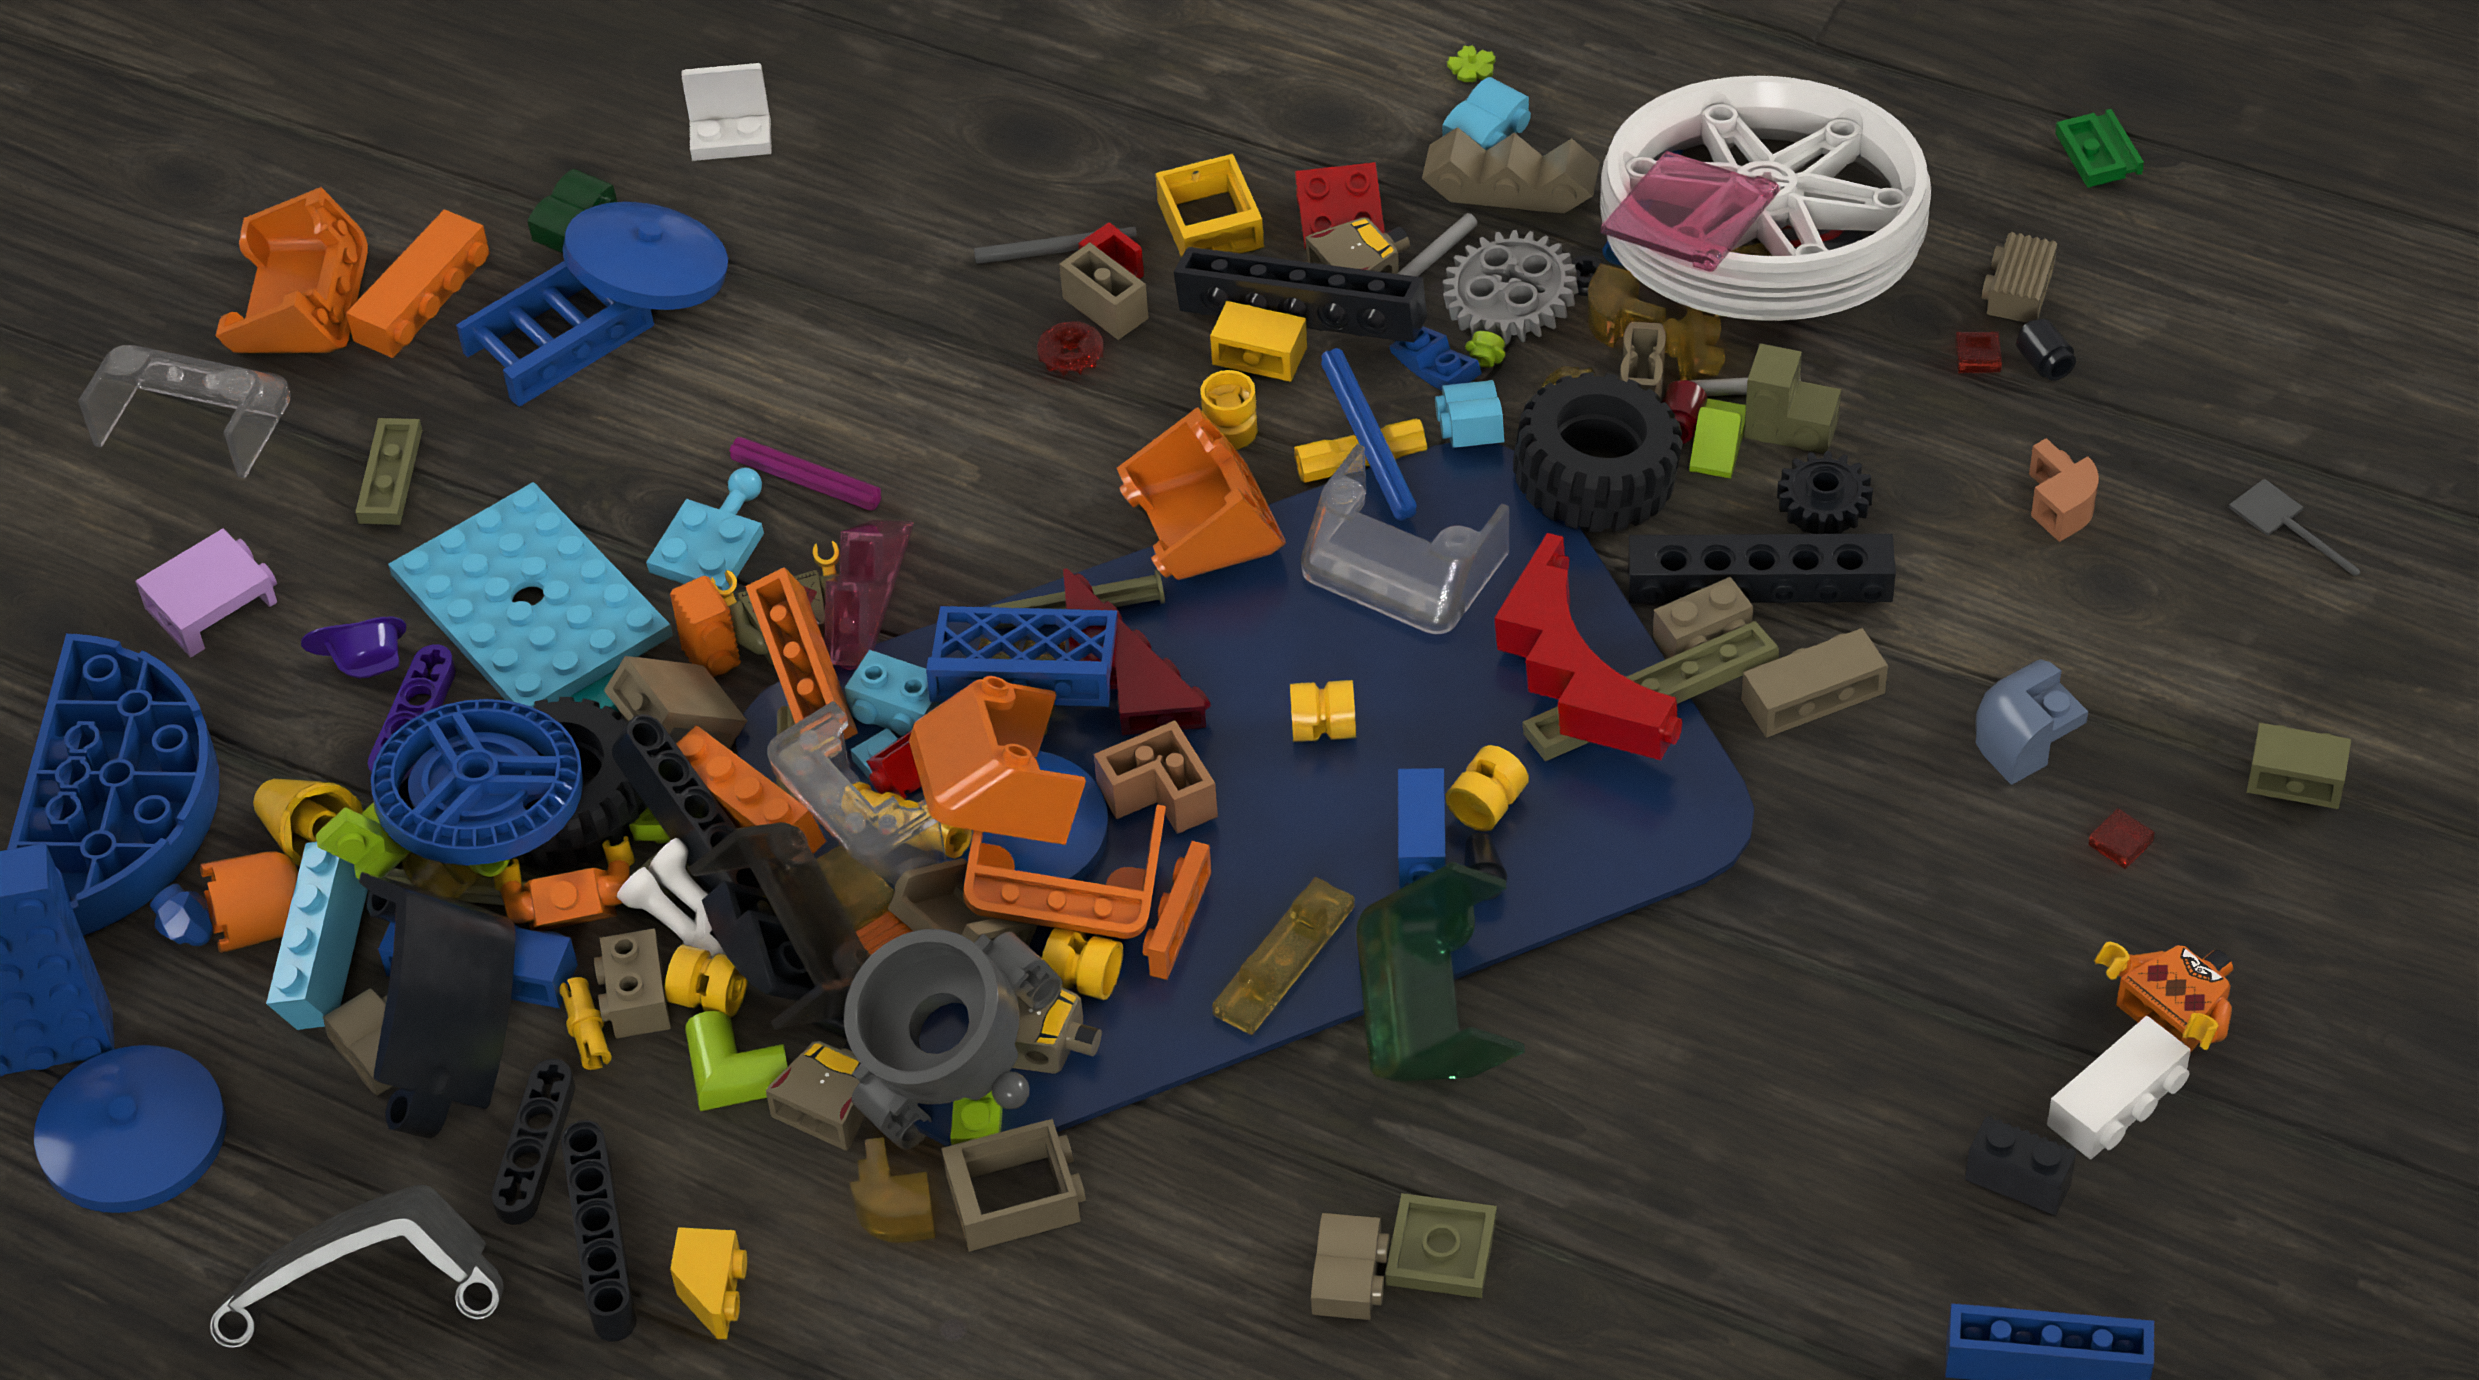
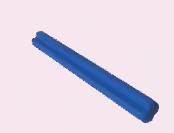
M1338 348L1325 351L1321 356V365L1394 517L1400 521L1412 518L1417 512V504L1343 351Z

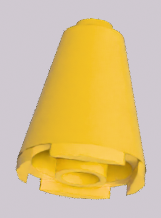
M271 779L258 788L253 801L254 810L285 855L299 867L305 844L316 842V834L344 807L359 814L363 813L362 804L357 797L347 788L332 782Z

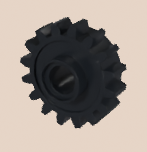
M1826 451L1823 458L1817 459L1813 452H1809L1807 462L1794 458L1792 460V469L1783 468L1781 480L1778 481L1777 499H1779V511L1787 512V522L1789 524L1794 523L1803 532L1812 534H1842V532L1849 528L1855 529L1858 527V518H1867L1869 506L1872 505L1873 488L1870 487V474H1862V464L1860 462L1849 466L1847 464L1848 455L1845 454L1838 460L1832 459L1830 451Z

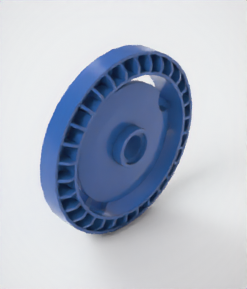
M494 699L465 700L446 704L424 712L408 721L393 733L382 746L374 761L371 774L374 809L381 826L388 835L406 850L423 858L458 865L490 864L504 861L530 852L546 843L562 830L574 815L581 799L583 787L579 750L572 736L559 722L531 706ZM533 748L542 753L544 756H539ZM414 765L408 780V792L413 807L412 810L400 797L399 788L406 773ZM540 799L530 809H525L529 802Z

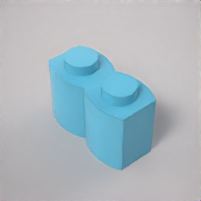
M1487 77L1474 88L1466 101L1458 104L1443 122V136L1458 127L1481 147L1488 150L1513 133H1521L1527 127L1531 117L1529 97L1491 77Z
M1493 380L1442 385V396H1435V407L1443 439L1450 438L1453 448L1504 443L1503 413Z

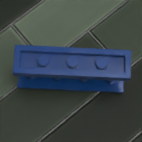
M565 261L456 324L462 351L466 357H470L485 348L505 367L503 374L509 398L518 407L654 326L651 309L619 303L594 292L571 273ZM584 288H587L607 307L590 318H587L567 299ZM550 308L557 311L573 327L555 339L534 320L535 317ZM517 328L523 331L539 347L521 359L500 340V338Z

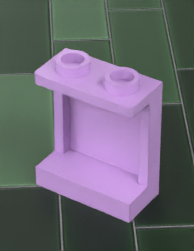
M224 528L136 580L145 609L190 658L205 649L200 635L202 630L258 596L269 607L277 603L273 589L277 585V581L272 571L265 563L258 565L254 561L253 555L242 539L235 541Z

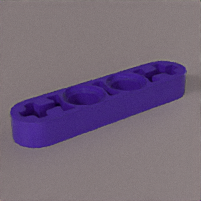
M428 645L420 649L414 656L369 755L367 764L370 774H372L373 764L380 749L393 733L415 717L443 705L456 674L453 657L447 647ZM427 668H429V669L433 668V670H432V672H431V674H430L432 680H430V676H429V673H428V669H427ZM418 694H428L431 696L430 700L423 705L414 706L408 703L413 696Z

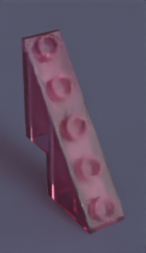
M870 520L841 531L840 575L826 581L825 645L833 665H840L847 670L857 669L868 651H874L912 532L913 522Z

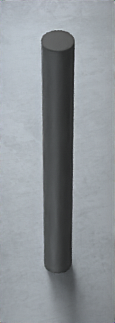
M1135 226L1119 228L1121 232L1134 242H1138ZM1094 232L974 248L976 264L1078 251V243Z

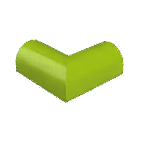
M705 1011L696 1014L686 1023L685 1032L700 1111L767 1098L766 1089L788 1067L783 1044L737 1053L731 1019L723 1012Z

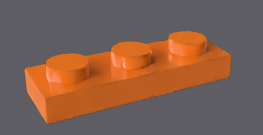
M1192 841L1185 858L1179 857L1175 864L1172 890L1170 893L1165 892L1162 895L1158 908L1159 921L1155 929L1150 928L1144 939L1143 955L1148 956L1150 976L1165 980L1169 978L1212 873L1210 846L1207 844Z

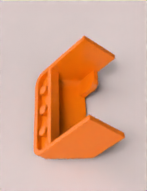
M986 676L983 679L972 682L915 721L909 743L929 814L935 820L951 827L1066 845L1086 783L1085 777L1040 770L1038 762L1034 758L1038 755L1057 696L1056 692L1012 684L999 677Z
M1156 806L1146 868H1119L1108 877L1106 885L1015 870L1013 857L1006 849L997 845L982 843L984 832L973 830L963 889L964 902L973 913L980 916L1121 939L1136 937L1143 932L1149 918L1166 806Z

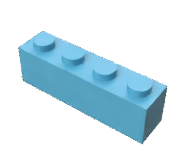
M317 841L305 844L266 1002L269 1007L297 1030L325 1027L322 1017L340 1007L368 891L359 883V879L356 878L354 864L318 848Z

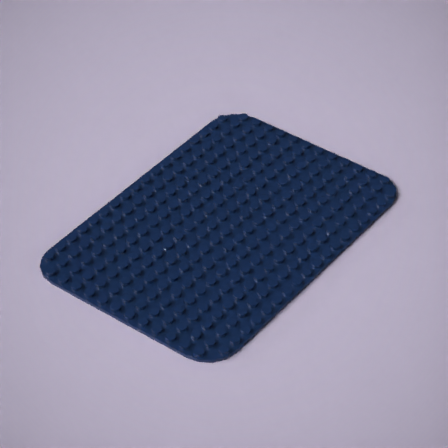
M1451 443L1431 446L1427 450L1395 459L1417 504L1415 516L1406 518L1403 521L1394 517L1371 468L1268 504L1286 540V544L1276 552L1268 556L1177 580L1173 575L1165 578L1160 573L1165 597L1164 604H1160L1159 600L1116 607L1122 617V622L1132 631L1137 629L1142 632L1150 642L1152 651L1161 659L1166 657L1171 660L1179 670L1181 679L1191 688L1196 686L1201 689L1210 701L1211 707L1205 711L1206 728L1182 730V732L1215 782L1218 817L1177 834L1166 815L1164 816L1150 913L1145 929L1138 936L1129 939L1098 935L1120 941L1123 945L1121 970L1111 995L1108 999L1101 1000L1080 994L1077 991L1076 985L1068 989L1081 998L1083 1024L1101 1029V1041L1096 1054L1089 1056L1071 1050L1062 1070L1055 1074L1012 1068L1010 1072L1019 1073L1028 1081L1029 1097L1025 1104L1018 1109L1003 1108L1001 1132L1052 1118L1056 1131L1060 1132L1695 888L1723 874L1734 866L1750 843L1754 806L1745 781L1691 698L1677 704V717L1682 719L1681 734L1675 745L1670 744L1661 760L1589 742L1545 762L1523 735L1522 722L1558 707L1559 699L1528 692L1526 657L1497 650L1494 617L1547 533L1564 538L1565 556L1569 557V611L1578 633L1588 647L1603 662L1625 677L1666 659L1581 528L1578 526V529H1573L1565 526V521L1549 519L1543 514L1541 507L1535 509L1526 499V494L1521 492L1515 481L1516 475L1513 472L1514 450L1498 443L1453 448ZM1153 546L1077 573L1084 576L1091 587L1154 575V570L1157 568L1151 557L1156 553ZM1064 577L982 607H991L995 604L1065 592ZM949 622L948 628L957 635L972 627L967 622ZM937 623L831 660L845 699V686L869 650L926 669L928 657H932ZM1045 624L1037 630L1045 637H1048L1061 628L1057 625ZM1009 627L999 630L994 628L992 629L995 630L1001 636H1003L1011 630L1015 629L1016 627ZM981 635L968 644L976 651H979L992 642L984 635ZM1025 636L1012 645L1019 651L1024 652L1036 643L1028 636ZM1069 639L1057 645L1066 654L1069 652ZM956 650L945 658L967 657L959 650ZM1001 651L989 659L1012 658H1010L1006 653ZM1046 652L1034 660L1056 659ZM1353 680L1356 738L1331 740L1327 733H1324L1318 741L1293 742L1290 684L1314 682L1319 689H1324L1327 682ZM780 681L764 689L743 714L747 719V723L735 739L739 757L775 784L777 711L781 706H789ZM1110 689L1109 707L1053 705L1039 751L1051 753L1073 762L1087 772L1096 782L1094 754L1141 734L1122 735L1118 689ZM855 717L852 718L858 734L821 752L816 751L803 738V805L812 813L827 842L802 864V885L798 889L846 994H848L850 986L860 969L859 965L851 957L848 935L889 911L888 908L895 893V884L905 871L934 865L929 847L917 846L894 836L892 833L879 832L873 828L871 823L865 821L852 822L845 818V814L842 812V801L852 784L863 782L869 784L872 791L878 792L870 779L853 762L851 749L886 729L875 724L862 723ZM890 730L898 739L902 737L898 735L896 732ZM1493 745L1509 751L1526 768L1529 775V783L1515 801L1508 805V810L1492 830L1483 832L1466 826L1453 815L1445 801L1446 912L1426 915L1400 913L1398 769L1444 768V791L1446 794L1462 772H1466V767L1482 747ZM922 786L912 793H905L907 796L905 800H912L927 806ZM1158 802L1118 819L1115 818L1106 803L1109 823L1107 845L1099 863L1083 881L1106 885L1108 877L1119 868H1146L1151 829L1156 806L1159 805ZM1475 833H1486L1491 836L1507 873V882L1502 893L1490 900L1473 898L1465 890L1461 881L1466 840ZM1192 841L1207 844L1210 846L1212 873L1169 978L1165 980L1150 976L1148 956L1143 955L1144 939L1147 931L1150 928L1155 929L1159 921L1158 908L1162 895L1165 892L1170 893L1172 890L1175 864L1179 857L1185 858ZM1038 925L1029 947L1041 958L1046 942L1054 929L1053 927ZM1085 933L1087 940H1090L1093 936L1097 935ZM950 1003L940 1006L932 1012L921 1028L919 1042L922 1051L939 1054L951 1050L960 1043L967 1032L969 1024L967 1007L962 1003ZM953 1102L943 1104L918 1103L917 1105L931 1117L932 1122L930 1123L928 1120L923 1122L919 1119L913 1123L920 1133L945 1146H951Z

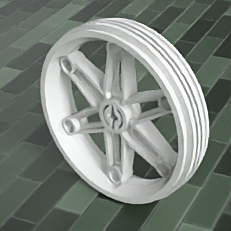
M1738 76L1707 80L1675 89L1655 98L1634 112L1615 134L1604 160L1601 174L1600 212L1608 242L1621 264L1635 278L1662 296L1700 311L1726 317L1764 321L1797 320L1824 316L1858 306L1883 293L1902 278L1915 260L1927 232L1931 184L1926 160L1914 136L1894 116L1876 104L1851 92L1809 80L1777 76ZM1759 139L1785 140L1796 143L1772 154ZM1705 144L1714 162L1659 160L1673 151ZM1736 144L1749 163L1744 166L1738 165L1729 148ZM1824 154V157H1822L1816 163L1811 165L1805 171L1795 173L1796 171H1798L1799 169H1801L1802 167H1804L1820 155ZM1856 161L1878 175L1891 188L1880 189L1833 177L1845 166ZM1635 203H1653L1696 214L1680 228L1670 232L1645 215ZM1735 218L1733 221H1731L1730 223H1728L1727 225H1725L1724 227H1722L1706 239L1704 238L1705 235H1707L1709 232H1711L1713 229H1715L1717 226L1722 224L1727 219ZM1787 225L1793 227L1802 245L1795 249L1782 233L1781 228ZM1817 229L1876 231V233L1855 243L1828 250L1824 246ZM1758 238L1773 256L1747 255L1730 251Z

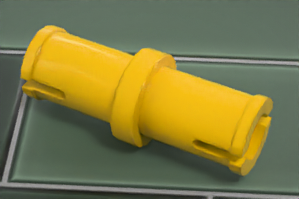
M582 977L570 978L567 981L571 992L564 982L559 987V993L563 998L568 1014L566 1027L568 1033L575 1037L582 1066L588 1070L600 1069L603 1065L599 1056H602L603 1062L606 1065L611 1061V1053L608 1050L602 1032L604 1022L602 1021L601 1012L595 1009L588 981Z

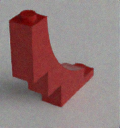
M1547 533L1494 617L1497 650L1526 657L1528 692L1559 699L1558 714L1561 735L1661 760L1670 744L1675 745L1682 730V719L1677 717L1676 698L1653 691L1631 681L1608 666L1588 647L1578 633L1569 611V557L1565 556L1564 538Z

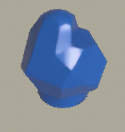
M176 883L162 890L150 903V908L156 914L155 928L160 934L180 945L188 943L193 946H202L211 939L214 930L209 917L207 900L197 892L191 890L184 891Z

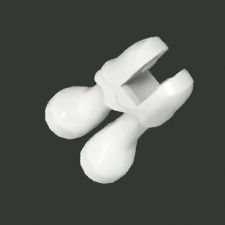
M675 838L657 853L648 870L645 867L640 868L627 879L618 891L617 898L627 907L643 909L675 932L683 941V945L708 950L711 953L712 959L718 953L726 955L719 942L710 934L713 930L702 903V899L708 894L686 871L688 849L679 838ZM657 882L669 889L696 913L695 921L689 918L662 892Z

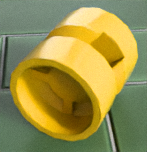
M1225 370L1211 374L1203 381L1200 388L1202 412L1236 450L1246 447L1255 439L1258 432L1255 410V385L1251 378L1242 372Z
M1353 680L1327 682L1324 689H1319L1314 682L1290 684L1293 742L1318 741L1324 733H1327L1331 740L1356 738Z
M1484 746L1466 767V772H1462L1447 791L1445 801L1449 810L1463 824L1474 830L1490 831L1508 810V805L1515 801L1529 783V775L1520 760L1509 751L1498 746Z
M1054 928L1046 942L1042 959L1059 975L1063 988L1068 990L1076 985L1077 991L1080 994L1106 1000L1111 995L1120 974L1123 960V945L1120 941L1098 935L1087 940L1084 932Z
M682 944L673 954L665 980V997L667 1002L694 1009L701 1004L704 1011L723 1012L731 1018L737 1013L742 1004L748 980L739 973L726 955L718 953L712 959L710 951Z

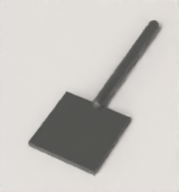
M2265 478L2229 504L2228 508L2267 537L2282 525H2285L2353 576L2360 574V570L2292 520L2294 516L2303 510V506Z

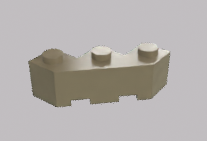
M1457 127L1429 145L1422 179L1448 201L1454 203L1565 214L1593 197L1600 162L1572 138L1542 156L1516 133L1485 150Z

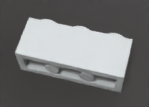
M2145 1016L2051 1098L2047 1126L2090 1160L2104 1148L2107 1150L2114 1148L2123 1138L2126 1128L2136 1120L2142 1122L2147 1119L2156 1108L2160 1098L2167 1092L2171 1094L2176 1093L2185 1084L2190 1073L2187 1067L2191 1049L2151 1018Z

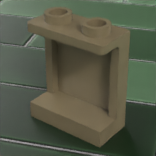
M624 656L604 689L605 693L628 722L637 715H650L664 726L669 735L673 728L693 729L697 725L729 750L747 723V719L704 665Z
M964 858L905 871L895 884V893L888 910L913 931L923 929L947 930L960 934L973 943L982 934H985L993 941L1005 932H1012L1029 946L1038 926L985 917L973 913L966 906L963 898V881L968 864Z

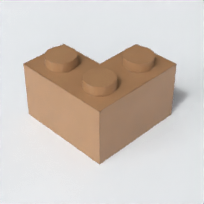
M1176 720L1094 754L1097 785L1116 819L1156 802L1159 805L1166 806L1165 815L1177 834L1218 817L1215 782Z

